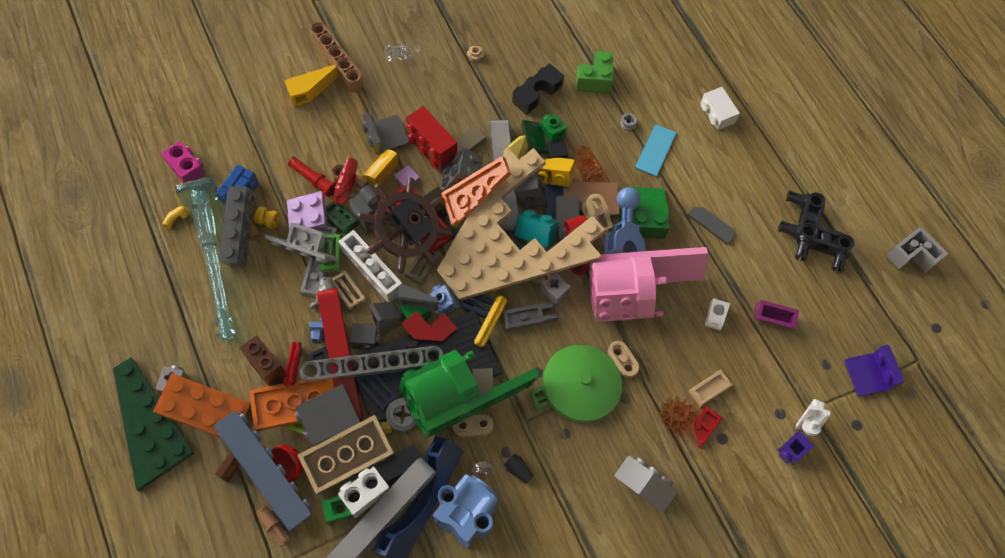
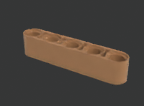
M322 22L313 23L311 25L312 38L331 66L336 65L338 76L351 92L362 90V76L358 68L326 25Z

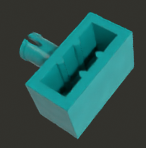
M525 210L517 215L514 236L530 242L535 238L541 246L549 247L556 242L559 221L555 220V216L553 214L550 215V213L539 215L533 210Z

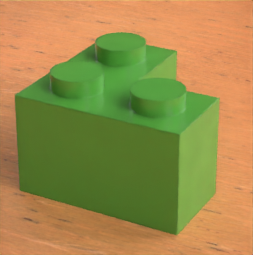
M596 51L593 65L578 64L576 91L611 92L613 84V52Z

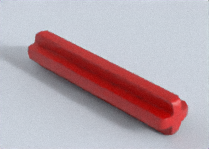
M299 341L292 342L283 379L284 386L293 387L296 382L302 352V343Z

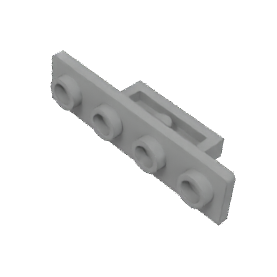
M292 222L287 240L278 236L265 235V239L271 241L270 244L279 247L285 245L286 250L293 252L299 250L301 255L306 257L316 256L317 261L327 263L328 260L336 261L337 259L335 256L322 252L327 233Z

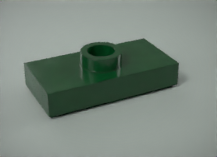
M332 201L326 206L327 219L345 235L360 224L358 219L341 204Z

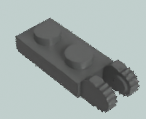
M554 303L535 304L503 310L502 315L506 331L557 321L559 319L558 314L543 316V312L553 311L556 305Z

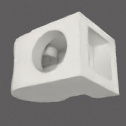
M713 298L708 307L705 326L721 331L730 303Z

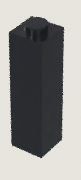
M415 444L368 468L374 467L389 486L395 483L421 456ZM361 472L345 479L346 482L351 481L353 483L359 478L358 475ZM375 479L369 480L366 487L373 489L377 486L378 481ZM352 493L349 496V498L354 497V499L357 502L360 498V494Z

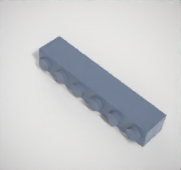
M235 410L213 425L214 429L290 532L311 515L309 511L312 508L305 498L301 500L296 494L299 492L296 485L292 481L288 483L284 476L287 473L280 464L276 466L272 461L274 455L269 448L261 446L259 442L262 439L255 430L251 432L247 424H249V421L243 413L238 414Z

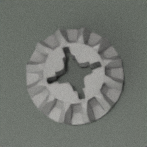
M404 398L394 400L386 410L388 424L398 431L410 430L416 424L412 416L405 417L403 424H401L400 417L393 415V413H399L402 406H404L405 413L410 415Z

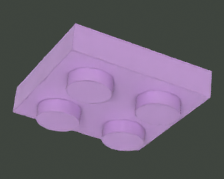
M322 191L287 200L289 230L292 222L315 230L327 227L325 195Z

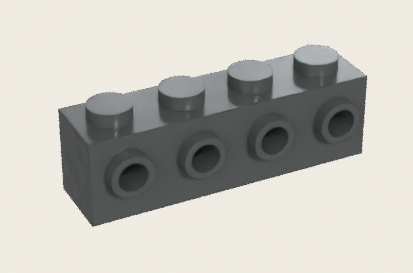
M228 186L218 261L229 266L246 267L255 203V192L248 187Z

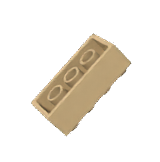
M374 415L298 454V457L315 493L321 494L344 482L345 479L396 453L378 416Z

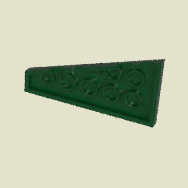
M130 357L114 367L113 372L137 491H141L195 453L173 420L153 413L159 398L134 359Z

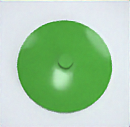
M572 345L559 350L548 361L543 372L542 387L547 402L559 415L573 422L591 423L605 418L616 407L622 394V378L613 360L601 350L588 345Z

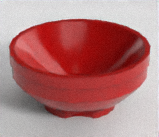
M279 445L271 450L274 455L272 461L276 466L280 464L287 473L284 477L288 483L295 481L300 477L303 470L298 457L299 451L288 445Z

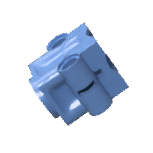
M465 474L455 488L446 485L439 490V507L433 514L436 525L443 530L452 532L457 537L459 543L467 549L476 537L485 539L491 534L493 524L491 516L499 506L498 495L491 487L475 476L470 477ZM446 497L453 498L451 502L443 501ZM483 522L486 523L488 527L485 529H480L477 525Z

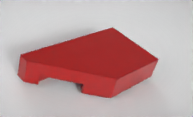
M707 406L694 421L697 443L700 448L703 447L723 419Z

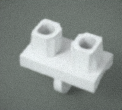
M814 399L797 422L796 429H803L806 435L817 436L821 432V427L830 417V411L825 410L826 404Z

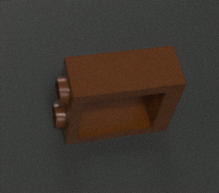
M257 335L239 347L251 366L268 386L284 383L285 370Z

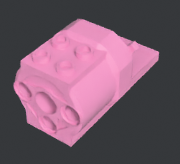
M707 248L601 254L602 258L590 262L589 267L591 304L595 322L654 318V314H656V317L663 316L662 310L655 311V285L667 284V282L704 280L708 257Z

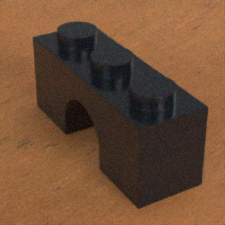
M549 63L546 67L540 68L533 77H529L523 85L514 89L512 103L524 114L528 115L539 106L540 95L536 91L543 90L553 95L563 87L565 76Z

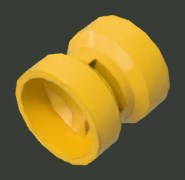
M262 206L256 210L254 215L255 224H264L272 230L276 228L280 219L279 212L274 210L268 211L267 208Z

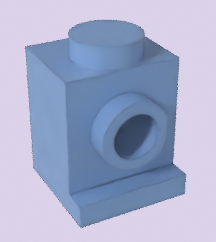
M445 284L435 286L432 289L433 292L429 294L438 298V310L435 311L439 315L444 313L449 315L461 307L452 289Z

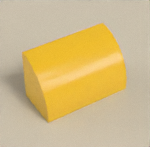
M387 149L379 156L362 176L369 180L368 185L374 188L376 184L381 185L399 165L397 153Z

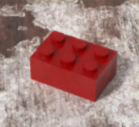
M422 106L406 117L407 138L412 145L415 144L419 153L423 157L426 156L430 165L442 173L445 165L451 163L454 155L458 152L457 141Z

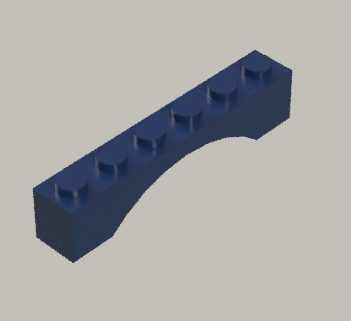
M438 436L434 437L425 454V462L436 471V475L417 495L416 500L407 513L398 522L382 532L372 551L383 558L409 557L413 546L438 501L439 490L446 486L456 465L460 461L464 452L449 439Z

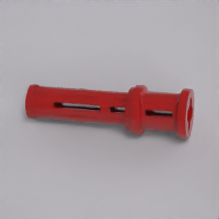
M295 156L291 157L294 162L289 159L288 166L312 182V186L315 189H320L326 197H331L335 193V182L326 179L324 174H318Z

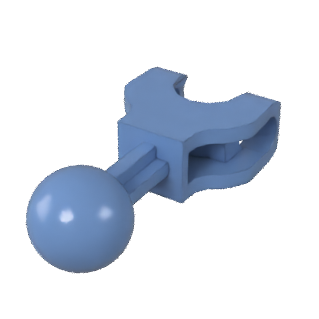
M632 187L623 188L617 195V204L622 209V222L614 224L613 231L605 237L606 254L621 253L623 248L626 253L645 251V241L639 232L640 226L632 223L633 210L639 206L641 201L639 192Z

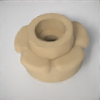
M471 46L469 51H467V55L471 61L478 62L484 56V52L480 46Z

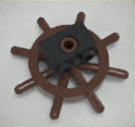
M412 177L407 179L406 192L395 193L391 196L387 194L380 184H376L374 189L383 202L378 206L374 215L365 213L357 215L358 220L373 223L377 242L367 248V254L372 255L379 249L384 248L390 254L397 256V272L399 274L405 271L406 258L416 257L420 254H423L432 266L437 265V260L429 248L434 244L437 235L447 237L453 235L452 230L439 227L438 217L434 210L444 202V198L439 196L429 203L422 196L415 194V180ZM397 202H403L398 206L395 205ZM387 208L390 209V212L387 214L389 218L384 217ZM383 225L396 228L386 234ZM401 234L399 247L392 240ZM427 235V238L423 242L421 238ZM408 243L410 244V246L414 243L417 246L416 248H407Z

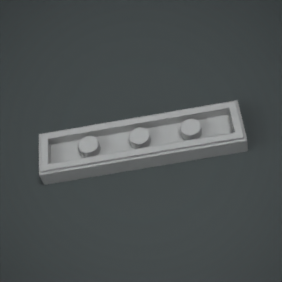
M331 226L317 229L327 233L326 235L337 234L338 232L337 227ZM326 239V254H329V239ZM312 255L309 258L300 290L301 295L316 297L320 288V280L326 277L327 270L325 272L320 271V261L316 260V256Z

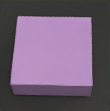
M409 165L394 175L395 180L402 187L407 185V179L410 177L414 178L415 184L420 181V177Z

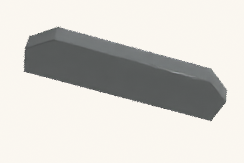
M694 207L687 215L726 245L734 237L733 229L704 207Z

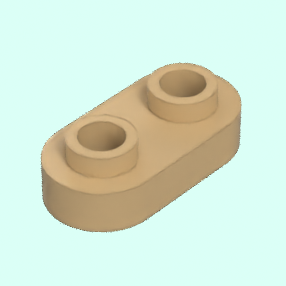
M612 342L608 348V356L619 369L621 376L624 378L635 377L639 370L637 360L624 342ZM618 350L621 354L616 355L614 351ZM625 367H630L631 371H626Z
M473 415L453 425V432L459 438L483 437L493 431L494 423L488 415ZM484 421L487 423V426L481 427L480 423ZM465 423L467 427L461 429L459 425Z

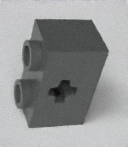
M538 172L514 189V193L519 196L520 202L525 205L526 209L548 206L547 188Z

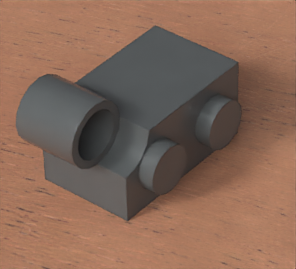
M371 185L363 187L359 195L350 200L352 214L355 218H357L359 213L374 215L377 210L375 204L380 200V196ZM358 220L359 226L366 234L371 231L374 232L373 223Z
M558 196L554 199L555 220L559 221L558 241L563 240L567 236L564 221L580 216L579 212H582V201H579L578 196Z

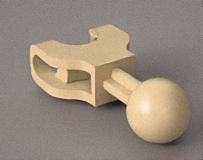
M592 194L582 205L581 215H584L586 220L593 216L605 229V233L600 236L605 249V237L613 228L610 212L602 195ZM592 200H597L600 205L598 206V204Z

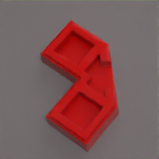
M417 311L401 324L414 340L443 341L457 329L445 313L430 326Z

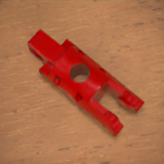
M353 157L347 159L343 170L340 171L335 187L333 202L341 205L346 204L357 177L356 171L359 163Z

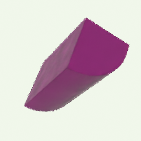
M763 300L755 304L754 319L793 330L796 328L799 310Z

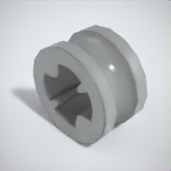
M625 113L621 117L620 126L627 131L633 130L637 122L636 116L631 113Z

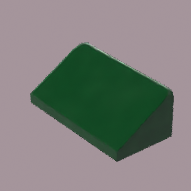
M522 120L521 128L524 136L526 135L529 151L534 148L538 154L548 153L539 123Z

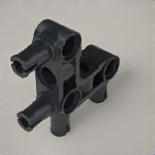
M789 190L785 201L800 205L802 208L798 225L781 220L777 231L795 238L798 244L795 258L799 260L801 256L800 261H806L810 248L834 256L832 271L835 272L837 268V273L844 272L846 259L850 256L851 249L855 245L854 239L842 232H833L820 226V217L825 209V197L822 194L814 192L803 195Z

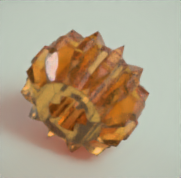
M678 396L674 400L668 398L667 403L661 405L663 410L659 412V415L664 417L661 422L668 423L667 429L674 426L675 432H678L680 428L686 430L688 428L687 425L693 423L691 418L695 416V413L690 411L693 406L686 405L687 399H683L680 402Z

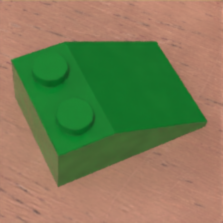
M632 187L639 192L641 197L639 206L633 210L632 223L640 226L639 232L643 238L665 239L669 230V211L664 189Z

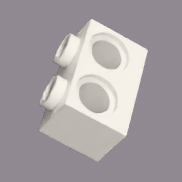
M374 467L364 469L358 475V479L353 483L350 481L340 488L341 492L338 493L355 518L379 501L390 489ZM369 480H377L378 484L375 488L369 489L366 487ZM352 493L360 494L357 502H349V496Z

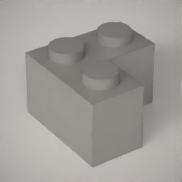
M920 226L897 244L886 257L898 269H901L913 260L927 273L949 253Z
M628 455L614 476L660 511L664 512L678 492L671 487L673 482L663 475L660 478L661 473L652 466L647 469L648 464L639 457L634 460Z

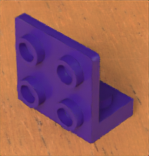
M889 345L881 346L874 353L844 360L858 397L892 390L905 382Z

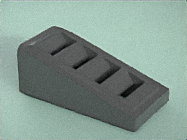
M400 284L397 296L399 305L438 310V298Z

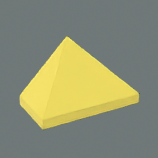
M526 135L517 137L507 147L518 160L529 152Z

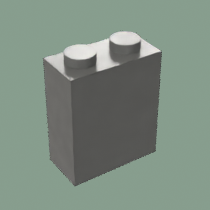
M343 384L296 406L295 416L299 424H304L306 431H303L307 442H312L313 445L319 444L361 422Z

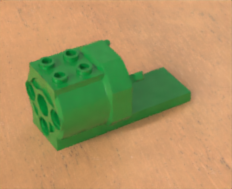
M456 350L440 356L436 362H433V360L426 362L417 371L412 369L405 372L401 378L399 389L410 415L419 427L424 439H427L531 387L540 376L536 368H533L481 394L478 384L466 364V361L475 358V354L473 351H470L461 356Z

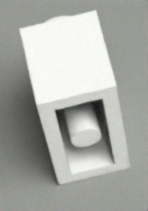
M723 87L704 93L700 103L701 108L706 112L711 124L717 130L736 123L740 113Z

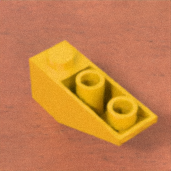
M336 65L326 66L322 69L310 71L285 80L293 106L311 102L338 78Z
M564 158L544 159L546 165L537 171L543 183L570 187L575 176V160Z

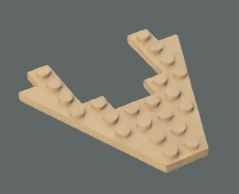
M509 148L505 150L503 157L507 160L511 175L468 215L437 269L460 300L602 258L601 254L591 243L603 235L605 229L593 216L548 252L545 251L535 238L519 250L499 226L502 221L513 213L503 201V198L546 165L543 158L534 148L519 160Z

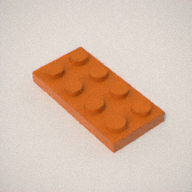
M171 373L153 413L220 437L213 425L235 410L238 414L243 413L246 415L250 402Z
M297 380L293 387H286L282 383L249 390L254 430L258 432L299 423L295 416L296 406L334 389L333 380L311 383Z

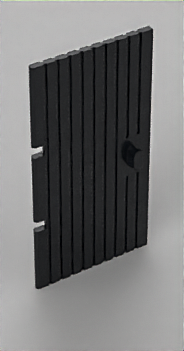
M475 310L451 318L450 320L457 329L443 341L414 340L410 335L356 354L362 355L437 346L442 350L443 355L456 350L461 356H464L465 353L473 351L475 358L466 361L471 373L472 369L492 368L493 377L501 374L488 342L482 348L474 344V340L481 329ZM429 352V353H428L429 359H430V360H433V361H436V356H435V354L432 353V352ZM414 355L408 356L409 361L412 364H416V357ZM388 358V362L391 366L397 365V361L395 358ZM368 360V366L376 369V361ZM353 363L354 371L357 370V366L355 363ZM409 370L378 374L396 394L398 399L404 398L399 386L403 374ZM369 375L370 379L377 385V387L383 392V394L388 399H390L391 396L388 394V392L381 386V384L374 378L373 375ZM364 379L363 383L370 389V391L376 396V398L382 404H384L385 401ZM359 385L370 417L376 415L380 422L387 420V408L382 412ZM402 406V409H401V411H400L399 413H397V414H394V413H393V415H396V416H397V415H399V414L404 413V412H405L404 406Z

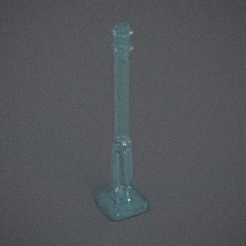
M202 178L181 183L175 187V190L185 206H192L194 225L200 241V248L204 251L217 317L214 323L219 327L217 336L221 337L223 341L230 340L236 331L231 327L233 318L228 313L215 248L217 242L214 219L208 203L218 199L216 195L218 187L212 178Z

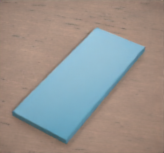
M655 124L635 168L657 177L677 132Z

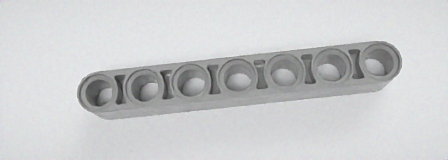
M508 120L490 121L493 161L503 156L502 151L511 144ZM513 190L503 198V201L513 212L499 224L504 231H515L518 208L516 194Z
M437 346L313 360L306 362L302 366L300 377L303 381L311 383L421 369L423 364L431 361L428 357L429 352L435 354L436 361H438L440 356H443V352ZM409 355H414L416 357V364H412L409 361ZM389 357H393L396 359V366H391L389 364ZM368 360H375L377 363V368H370L368 366ZM347 363H355L357 366V370L350 371L347 367ZM329 364L334 365L336 373H328L326 366ZM305 368H314L316 372L315 376H307L305 374Z
M418 458L327 558H361L381 536L382 532L394 522L433 479L436 471L422 458Z

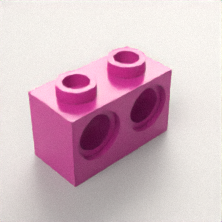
M179 141L161 152L166 163L186 187L205 175L202 170L204 165L198 157L194 159L192 156L194 154L188 145L184 147Z

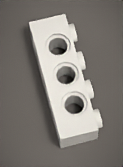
M353 230L338 241L341 251L387 302L395 300L402 282L375 253L372 255L367 254L366 250L369 246Z

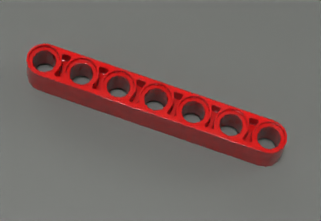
M333 288L317 292L329 358L351 356L338 289ZM348 362V369L354 371L353 363ZM330 364L332 374H335L336 367ZM355 377L333 380L335 388L342 384L345 385L360 421H364Z

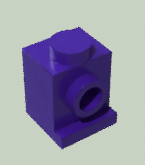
M799 430L778 449L780 452L779 456L785 463L794 465L814 445Z

